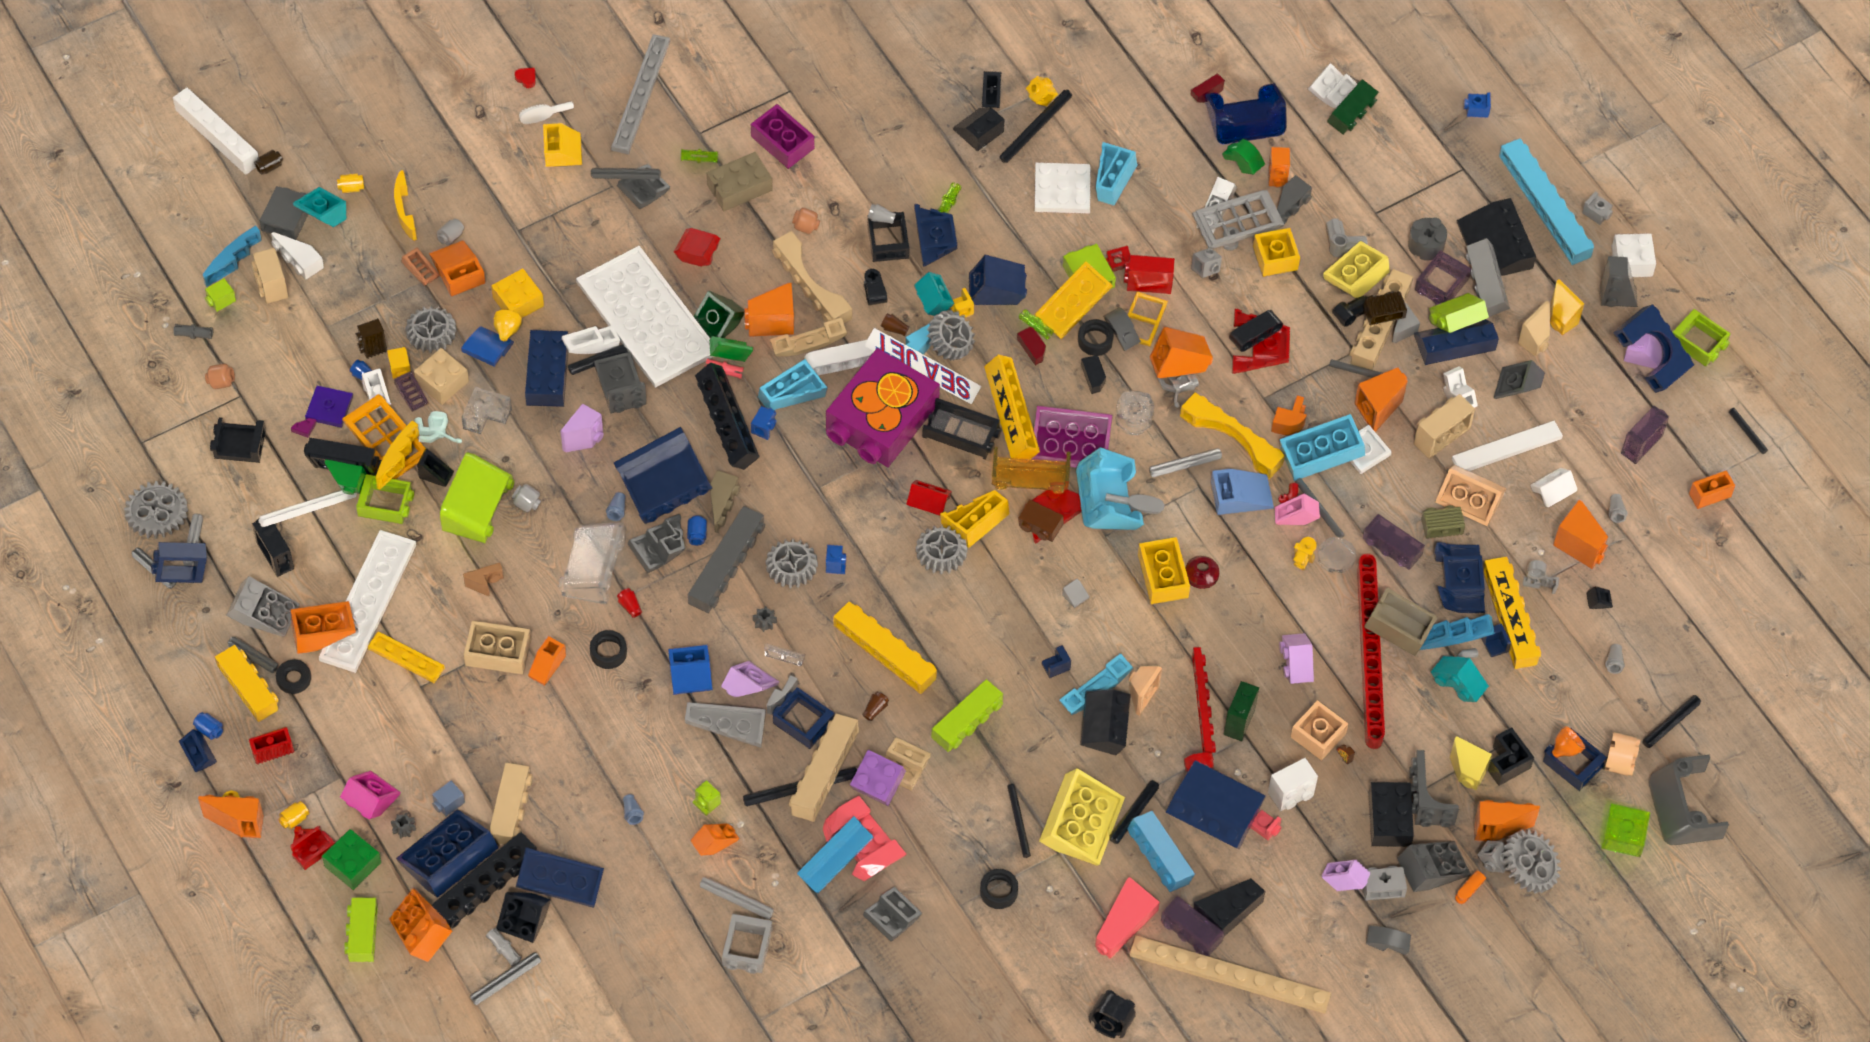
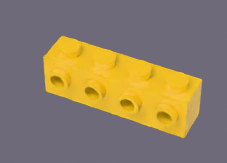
M233 645L214 656L217 667L258 722L278 711L277 702L279 700L273 691L269 692L266 681L263 677H258L257 669L252 663L249 665L246 661L248 658L242 649L238 650Z

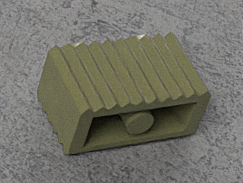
M1449 505L1444 509L1428 508L1423 511L1421 520L1426 539L1452 535L1458 536L1464 533L1465 523L1461 507Z

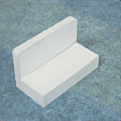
M1559 468L1530 485L1533 492L1541 494L1546 507L1554 505L1577 491L1571 470Z

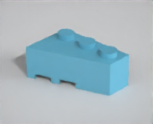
M804 359L761 386L758 398L766 408L776 410L825 397L827 386Z

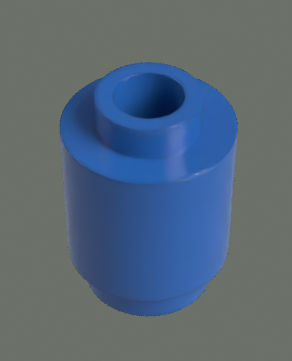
M693 516L688 520L687 539L691 545L699 546L704 544L707 535V521L701 516Z
M199 713L193 721L196 730L210 740L219 738L223 733V724L208 713Z

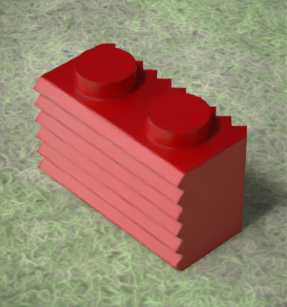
M287 727L248 739L257 765L267 762V760L278 759V757L294 753Z

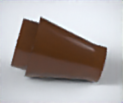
M888 313L881 324L885 331L903 336L907 334L910 326L906 325L894 314L890 315Z
M876 691L875 694L871 695L867 707L862 714L863 717L872 721L888 706L889 699L881 692Z

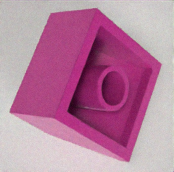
M372 771L350 777L340 798L346 801L348 806L361 812L363 817L372 819L381 816L398 798L401 792Z

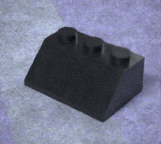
M1115 689L1088 691L1085 693L1081 746L1115 756L1126 747L1131 694Z

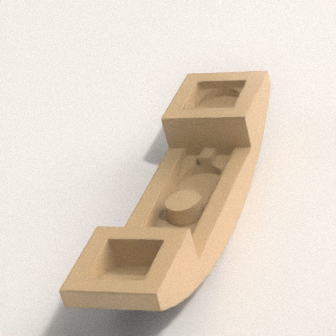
M842 318L825 322L822 328L789 337L788 334L770 339L775 356H793L830 345L847 335V331Z

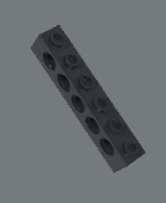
M710 362L695 374L698 382L697 385L703 394V400L710 412L709 415L714 421L716 432L722 441V447L727 453L728 462L732 467L745 470L760 456L723 366Z
M520 832L431 906L446 920L450 928H455L461 919L466 915H471L479 904L488 901L496 890H501L507 881L512 877H517L520 872L525 849L537 850V847ZM513 856H520L519 859H511ZM499 868L505 869V870L502 871V872H497V871H496V870L499 869ZM483 881H489L486 885L481 884ZM469 893L474 894L472 897H466ZM452 906H458V907H459V908L456 909V910H451V909H450Z

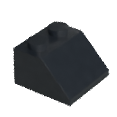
M979 108L955 125L953 130L978 152L1004 132L1005 119L993 108Z

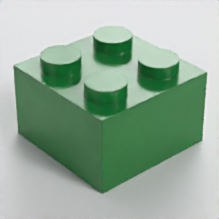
M351 829L322 855L324 867L352 890L381 864L379 852Z

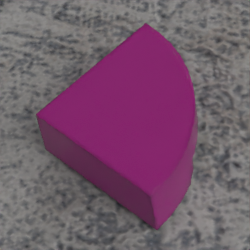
M308 418L299 423L296 422L291 427V432L309 438L317 423L316 419Z

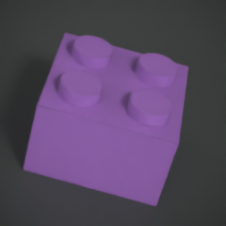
M868 750L850 786L853 790L889 806L906 770L903 766Z

